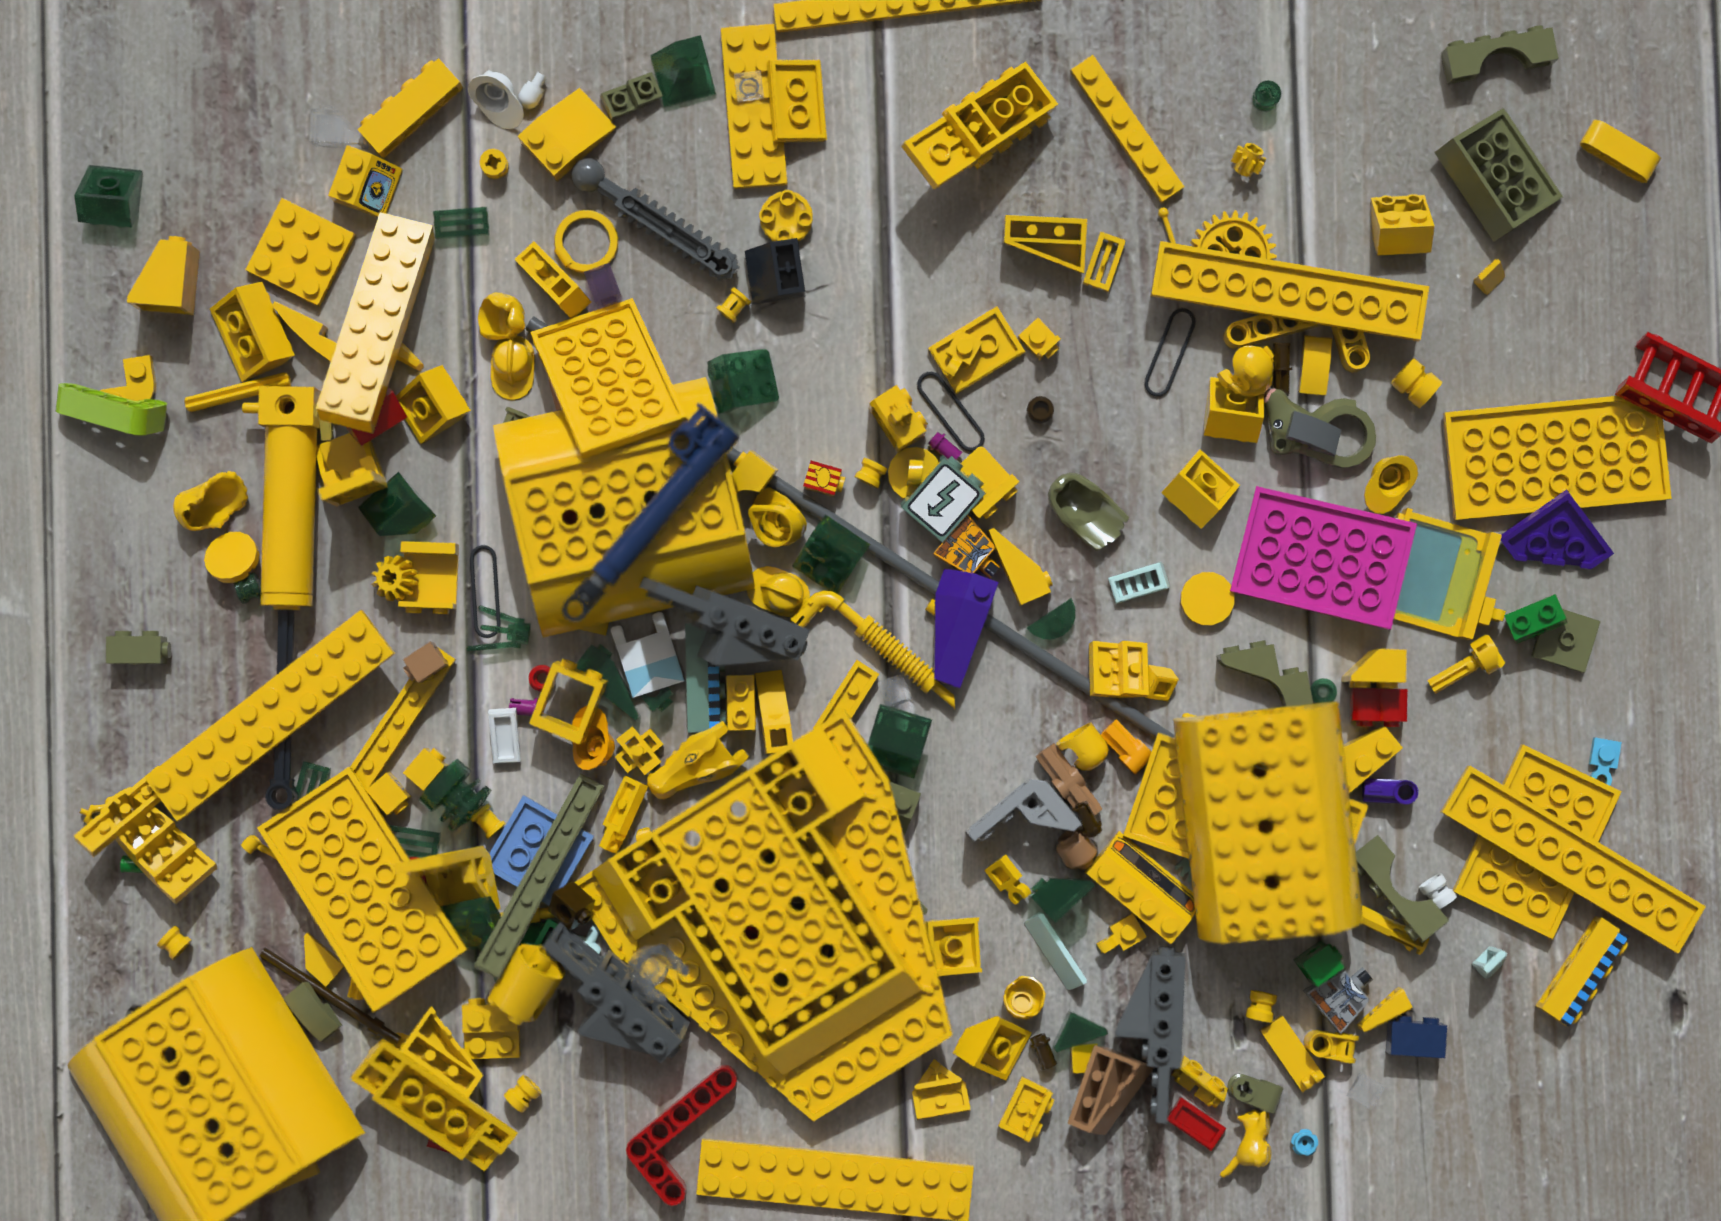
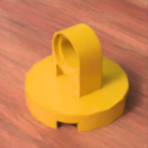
M919 447L906 448L898 452L891 460L888 469V480L893 491L902 499H905L906 496L910 497L939 464L936 456L928 450Z

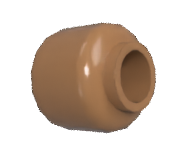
M1068 830L1058 838L1059 843L1056 850L1067 868L1085 870L1094 863L1093 858L1097 853V849L1092 840L1082 833V830Z

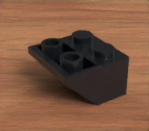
M797 238L769 242L744 251L752 304L806 297Z

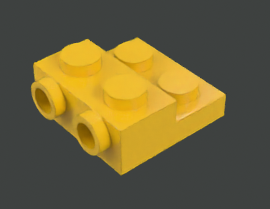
M485 998L468 999V1003L462 1005V1033H464L465 1052L471 1059L519 1058L521 1056L520 1025L512 1023L507 1017L508 1014L500 1008L494 1007L490 1003H485Z

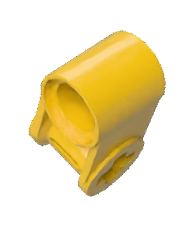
M1311 1030L1305 1035L1303 1040L1304 1047L1309 1053L1317 1057L1355 1064L1356 1062L1353 1056L1355 1043L1359 1040L1358 1035ZM1317 1037H1323V1047L1319 1050H1314L1313 1041Z

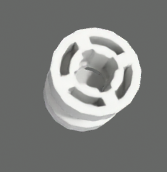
M1442 873L1431 877L1419 886L1422 894L1432 899L1439 909L1448 905L1457 897L1453 889L1447 887L1446 879Z

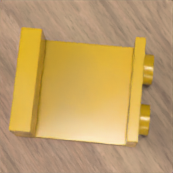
M401 541V552L404 553V561L410 560L413 563L411 569H415L418 572L413 576V580H416L419 584L411 586L414 594H405V600L398 601V607L406 608L405 613H422V608L433 609V614H449V609L456 610L459 545L456 543Z

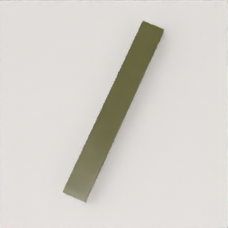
M580 773L474 967L499 980L599 798L604 785Z

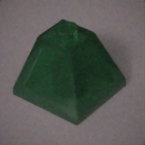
M701 35L673 42L650 55L658 86L662 93L664 108L716 94Z
M399 472L387 481L388 488L373 493L358 507L379 536L417 534L436 517V514Z
M1049 877L1046 880L1040 878L1030 888L1033 892L1029 896L1056 923L1096 885L1087 878Z

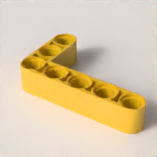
M1257 315L1231 323L1224 331L1223 340L1228 347L1238 349L1243 346H1250L1324 325L1295 321L1294 327H1287L1283 323V318ZM1258 322L1268 324V334L1258 332L1256 326ZM1331 327L1343 368L1348 372L1354 373L1366 367L1370 360V353L1364 332L1354 331V338L1346 339L1342 334V328ZM1232 329L1242 331V341L1237 342L1232 339L1230 334ZM1355 352L1360 355V365L1356 366L1351 363L1349 359L1350 353Z

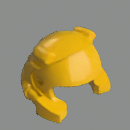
M1243 346L1235 352L1233 357L1234 374L1232 375L1230 370L1225 369L1219 372L1217 377L1224 388H1230L1236 395L1244 397L1262 395L1272 385L1274 354L1268 346L1264 348Z

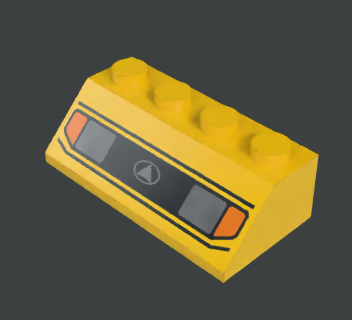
M1120 831L1115 834L1095 858L1094 863L1084 872L1170 944L1174 942L1195 914L1193 892L1130 839L1123 836V833Z

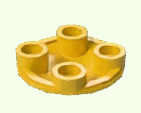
M784 190L770 196L763 204L759 213L761 227L765 235L772 241L794 238L800 241L808 234L813 223L812 208L808 201L800 194L791 190Z

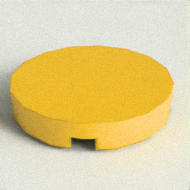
M228 532L211 542L206 550L204 562L206 569L212 577L222 583H235L249 576L248 572L252 568H256L260 554L258 546L249 535L242 532Z
M1202 572L1192 576L1184 583L1181 591L1180 605L1183 613L1192 622L1200 625L1212 626L1222 622L1230 615L1234 606V592L1230 591L1231 584L1223 576L1214 572Z

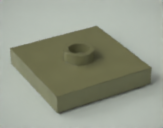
M1563 609L1568 623L1538 635L1531 657L1585 673L1601 621Z

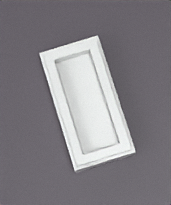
M516 708L489 709L488 716L493 764L521 762Z

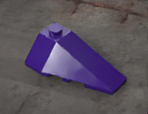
M951 569L943 570L935 593L934 680L960 689L999 582L970 572Z

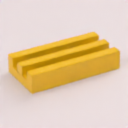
M1100 232L1082 284L1093 286L1096 289L1099 288L1108 293L1126 240ZM1104 239L1108 243L1096 278L1092 280L1090 277ZM1113 243H1116L1118 247L1106 282L1103 284L1100 281Z

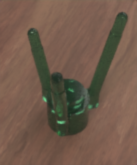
M482 605L478 607L480 611L496 616V610ZM500 612L501 619L514 624L509 623L508 628L481 625L480 629L507 634V640L512 641L467 646L466 650L481 651L511 647L521 649L522 644L528 645L531 624L525 623L523 618H516Z

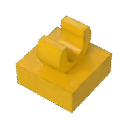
M1485 596L1477 625L1489 626L1490 620L1503 622L1506 611L1494 608L1496 599Z

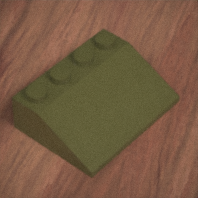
M1504 108L1452 138L1434 152L1494 242L1563 197Z

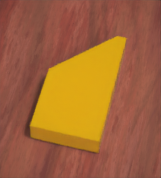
M309 932L304 935L305 968L326 987L345 966Z

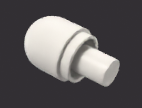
M537 72L532 82L527 81L518 95V100L523 108H535L544 95V89L541 87L547 77Z

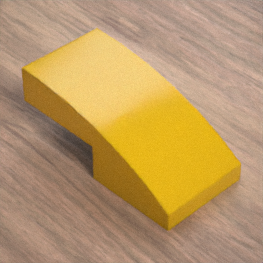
M1304 335L1301 356L1302 367L1298 387L1299 393L1327 394L1332 338Z

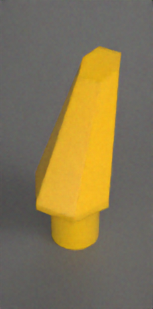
M402 343L397 360L421 371L424 367L423 363Z

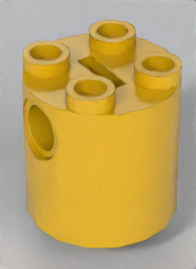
M521 944L512 955L499 980L497 979L490 990L488 1002L508 1014V1019L514 1024L522 1025L524 1021L534 1022L538 1019L565 977V969L559 961H554L548 956L543 946Z

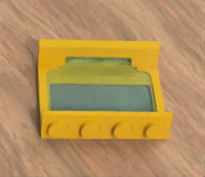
M1410 508L1403 509L1402 513H1397L1396 518L1417 523L1394 619L1464 640H1472L1502 535L1494 532L1484 533L1412 512L1413 509Z

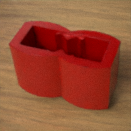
M1350 688V721H1356V726L1373 727V721H1384V727H1400V722H1407L1408 689Z

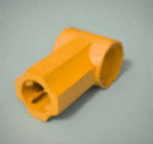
M1117 719L1101 733L1107 745L1119 755L1120 761L1133 774L1136 775L1148 763L1151 755L1150 749L1138 738L1135 739Z

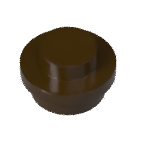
M1038 396L1028 403L1027 414L1033 422L1045 423L1053 416L1054 406L1048 398Z

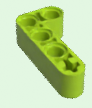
M60 383L58 384L55 411L59 414L128 434L148 435L164 431L167 403L156 399L134 401L77 384Z

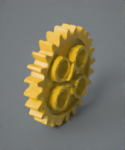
M1234 210L1231 218L1228 217L1226 211L1222 212L1221 220L1215 214L1212 215V225L1204 221L1202 226L1205 231L1200 229L1195 231L1196 236L1200 239H1192L1190 241L1191 245L1199 248L1208 249L1213 247L1218 251L1228 253L1235 250L1240 255H1245L1247 250H1254L1258 258L1270 260L1277 258L1276 254L1270 253V250L1276 247V244L1268 243V240L1273 236L1272 233L1265 235L1263 233L1266 224L1257 227L1258 218L1255 217L1251 222L1248 221L1247 212L1242 218H1238L1237 210ZM1227 231H1237L1240 235V241H1230L1227 237ZM1216 237H1220L1222 239L1223 244L1218 242L1216 240Z

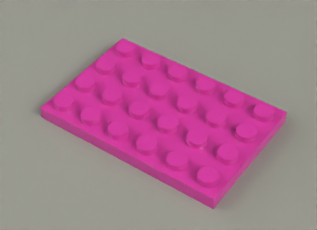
M1256 486L1230 591L1391 630L1417 523Z

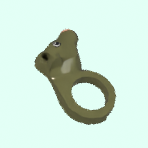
M1269 389L1264 395L1271 438L1270 447L1276 455L1297 453L1330 466L1344 468L1362 463L1370 456L1376 445L1374 423L1366 412L1356 407V400L1346 398L1334 399L1311 413L1289 400L1286 393L1282 390ZM1294 411L1315 417L1327 423L1336 416L1350 414L1361 422L1365 433L1360 449L1348 456H1330L1310 450L1308 445L1285 438L1291 414Z

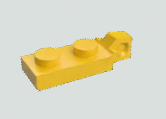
M626 775L623 777L602 824L605 826V831L599 844L600 847L617 854L648 788L647 785Z

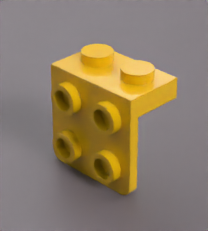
M978 447L961 462L963 465L961 470L967 476L973 473L984 483L981 488L984 489L985 494L970 511L977 521L982 516L987 520L998 510L995 505L1002 498L1008 501L1018 491L1015 487L1019 483L1018 479L1013 474L1009 475L984 447Z

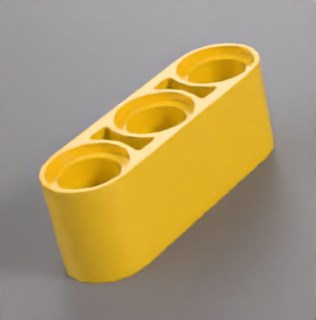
M1596 119L1592 121L1579 144L1585 151L1641 183L1648 182L1661 160L1660 156L1651 149L1609 124Z

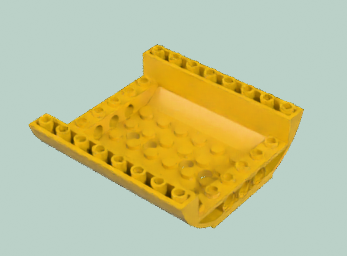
M706 377L673 384L687 415V420L696 412V404L698 402L717 417ZM562 410L493 425L518 543L543 638L673 608L674 606L671 605L672 600L670 604H666L646 596L648 590L640 587L643 577L692 596L696 586L722 596L754 589L755 583L745 530L727 455L629 569L619 577L620 579L614 586L610 583L603 590L605 592L604 596L586 617L574 622L566 619L563 615L562 607L564 602L586 577L590 579L596 572L592 569L593 566L602 559L605 552L646 506L643 500L645 493L648 491L658 492L683 463L671 451L669 446L670 436L679 426L583 459ZM702 417L698 421V423L695 425L696 427L700 424L704 417ZM679 435L674 439L673 444L678 450H686L690 442L686 436ZM595 503L602 504L606 509V513L601 519H594L589 514L590 507ZM569 509L575 510L578 513V521L572 526L566 525L562 521L563 513ZM572 601L569 603L567 611L570 616L579 617L583 612V606L578 601Z
M252 947L232 954L190 977H186L93 1038L94 1040L83 1047L68 1063L69 1071L159 1221H227L332 1151L345 1147L365 1134L358 1119ZM168 1047H173L177 1051V1058L172 1063L167 1062L164 1058V1052ZM184 1070L188 1071L191 1075V1082L186 1087L182 1086L178 1081L179 1074ZM211 1118L217 1119L220 1123V1130L216 1134H211L207 1130V1123ZM225 1142H230L234 1146L235 1152L231 1158H226L222 1155L221 1148Z

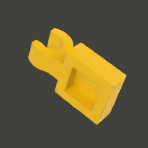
M959 329L946 351V355L952 357L945 369L944 375L954 379L962 363L969 367L982 345V341Z
M1131 913L1109 926L1112 934L1096 944L1101 953L1105 954L1118 944L1122 951L1147 936L1134 914Z

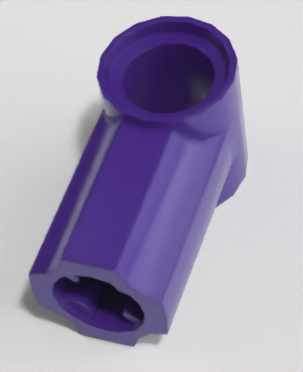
M1367 778L1362 784L1363 802L1406 805L1415 802L1419 794L1416 784L1409 780ZM1403 784H1407L1411 788V796L1406 800H1402L1398 796V789Z

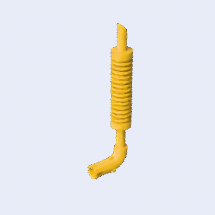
M823 590L814 593L809 598L806 597V602L791 617V620L796 624L804 616L798 625L805 628L818 612L821 613L825 607H829L833 611L837 610L857 627L854 632L859 638L862 636L863 642L867 640L866 644H871V648L875 647V652L880 651L879 655L883 654L884 659L887 657L888 663L890 661L893 662L891 665L894 666L895 664L896 669L900 668V673L905 672L904 676L908 675L909 680L912 678L913 684L916 682L917 687L921 686L920 690L927 694L931 689L955 709L954 694L940 682L934 680L933 668L929 669L928 663L924 665V660L921 662L920 657H915L916 653L914 655L911 654L912 650L908 651L909 647L906 646L904 648L903 642L900 644L899 639L896 641L895 636L891 637V632L886 633L888 630H883L884 626L882 625L879 627V622L875 623V619L872 616L868 615L865 619L843 602L845 599L837 593Z

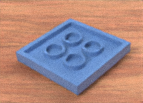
M523 795L489 853L494 874L518 887L557 814ZM584 829L580 830L542 902L550 905L553 892L568 883L592 842L594 835Z

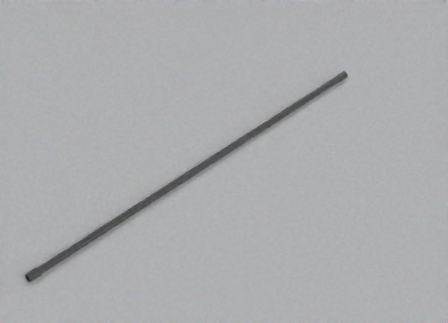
M534 316L527 324L525 330L532 332L548 325ZM732 448L727 454L728 460L734 464L741 452ZM774 475L767 484L768 487L786 496L811 515L935 595L939 584L938 580L778 476ZM987 614L983 627L1090 696V679L990 614ZM1091 696L1155 739L1158 732L1175 738L1173 733L1119 698Z

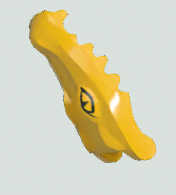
M721 721L710 729L689 736L685 742H682L679 750H674L672 755L666 759L664 766L660 767L656 772L648 774L647 785L652 794L658 799L665 800L686 788L727 777L736 771L747 760L749 755L744 749L737 751L733 756L720 741V738L728 731L726 724Z

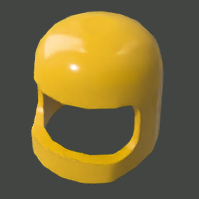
M1092 722L1065 735L1056 743L1061 751L1071 749L1075 752L1078 759L1074 762V765L1083 771L1098 767L1108 756V745Z

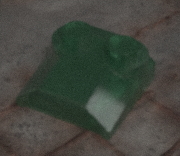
M491 896L441 906L468 950L479 949L482 951L501 918Z

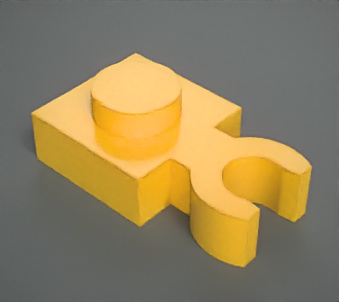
M1006 854L984 870L1000 892L1004 889L1008 891V897L1013 904H1018L1022 899L1027 898L1031 894L1029 887L1019 881L1022 874Z

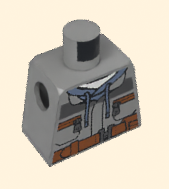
M1363 967L1351 977L1342 969L1317 987L1312 984L1305 988L1303 992L1337 1032L1342 1033L1369 1002L1362 989L1373 979Z

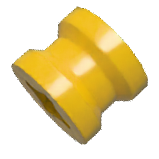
M488 149L480 157V167L487 177L495 180L501 179L507 174L509 163L500 150Z
M864 457L861 462L862 468L856 472L854 477L878 489L880 486L879 480L882 475L886 474L888 469Z
M174 926L160 939L157 947L165 949L169 953V958L175 960L190 945L192 939L188 936L184 937L180 933V929Z

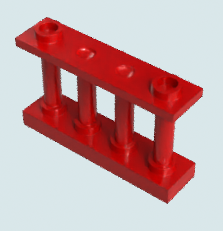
M1647 332L1635 345L1636 348L1644 351L1634 378L1629 375L1618 386L1615 395L1712 444L1721 436V422L1717 419L1721 410V369L1665 341L1661 336ZM1654 357L1669 364L1658 390L1644 382ZM1678 369L1693 376L1682 402L1668 394ZM1702 382L1717 388L1707 414L1693 407Z

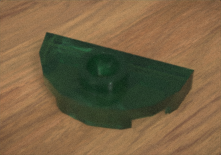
M1072 598L1026 629L1033 636L1041 639L1054 640L1065 635L1072 628L1076 618V607Z

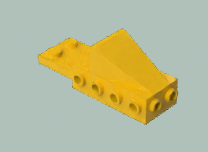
M1026 61L1015 69L1013 67L1008 68L996 81L991 79L976 94L974 91L969 93L961 100L962 103L955 106V104L949 106L942 112L943 117L902 144V149L934 190L968 167L970 169L975 166L978 170L994 157L993 154L997 150L1000 153L1004 152L1013 144L1012 140L1015 138L1019 140L1024 139L1032 132V127L1037 125L1040 128L1051 119L1049 114L1056 108L1058 103Z

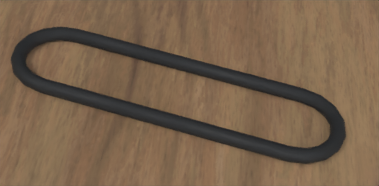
M1176 309L1171 314L1144 381L1146 391L1152 396L1159 397L1165 395L1172 385L1196 324L1194 314L1188 309ZM1185 312L1192 319L1191 327L1165 390L1159 393L1153 392L1148 385L1149 378L1173 318L1176 314Z
M935 372L922 374L917 382L920 394L958 444L967 451H974L978 447H982L985 440L982 429L943 378ZM926 376H935L979 432L981 440L977 446L967 447L921 388V382Z
M480 545L474 548L470 554L473 620L475 632L482 638H491L498 634L501 626L497 559L495 551L491 547ZM480 549L490 551L493 559L497 626L491 634H483L478 628L474 555Z

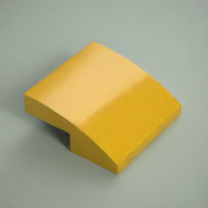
M1092 641L1089 643L1090 696L1117 698L1147 697L1149 695L1147 643L1121 641L1119 643Z

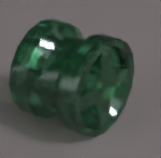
M1270 80L1259 83L1252 94V103L1255 108L1265 112L1275 108L1281 99V88L1277 83Z
M255 572L250 573L247 578L234 583L235 591L242 604L249 603L252 598H261V582Z

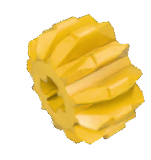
M396 555L394 558L392 556L384 557V563H376L379 570L371 574L377 580L371 585L378 588L377 594L379 596H385L387 601H394L395 599L403 601L405 600V594H414L411 586L419 584L416 580H413V576L418 572L415 569H411L413 563L410 560L404 561L403 556Z

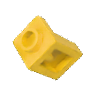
M1039 318L1034 320L1018 335V338L1039 360L1044 356L1049 359L1060 349L1057 344L1061 338L1058 335L1055 336Z

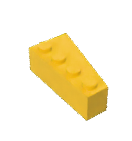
M1378 727L1343 745L1349 793L1403 749L1386 727Z

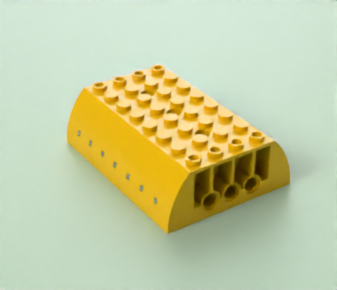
M1339 702L1173 718L1198 937L1208 942L1230 943L1337 933L1360 925L1363 922ZM1255 763H1263L1266 765L1268 773L1263 778H1256L1251 772V767ZM1267 818L1273 822L1274 829L1272 832L1264 834L1259 831L1257 825L1261 819ZM1269 874L1277 875L1280 879L1279 887L1276 889L1267 888L1264 884V878Z

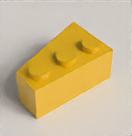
M1004 215L1003 243L1074 271L1084 273L1087 219Z
M431 1006L423 1014L399 1050L457 1091L469 1097L483 1075L465 1050L459 1046L451 1035V1031L448 1027L444 1026Z

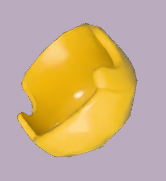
M1019 976L1006 987L1003 1003L1007 1012L1014 1018L1029 1020L1038 1015L1043 1009L1046 993L1043 985L1034 977Z

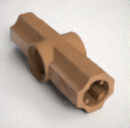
M1055 743L1035 756L1045 772L1051 777V782L1064 800L1070 803L1072 808L1080 802L1087 801L1094 815L1102 810L1099 802L1086 787L1087 783L1073 765L1069 764Z

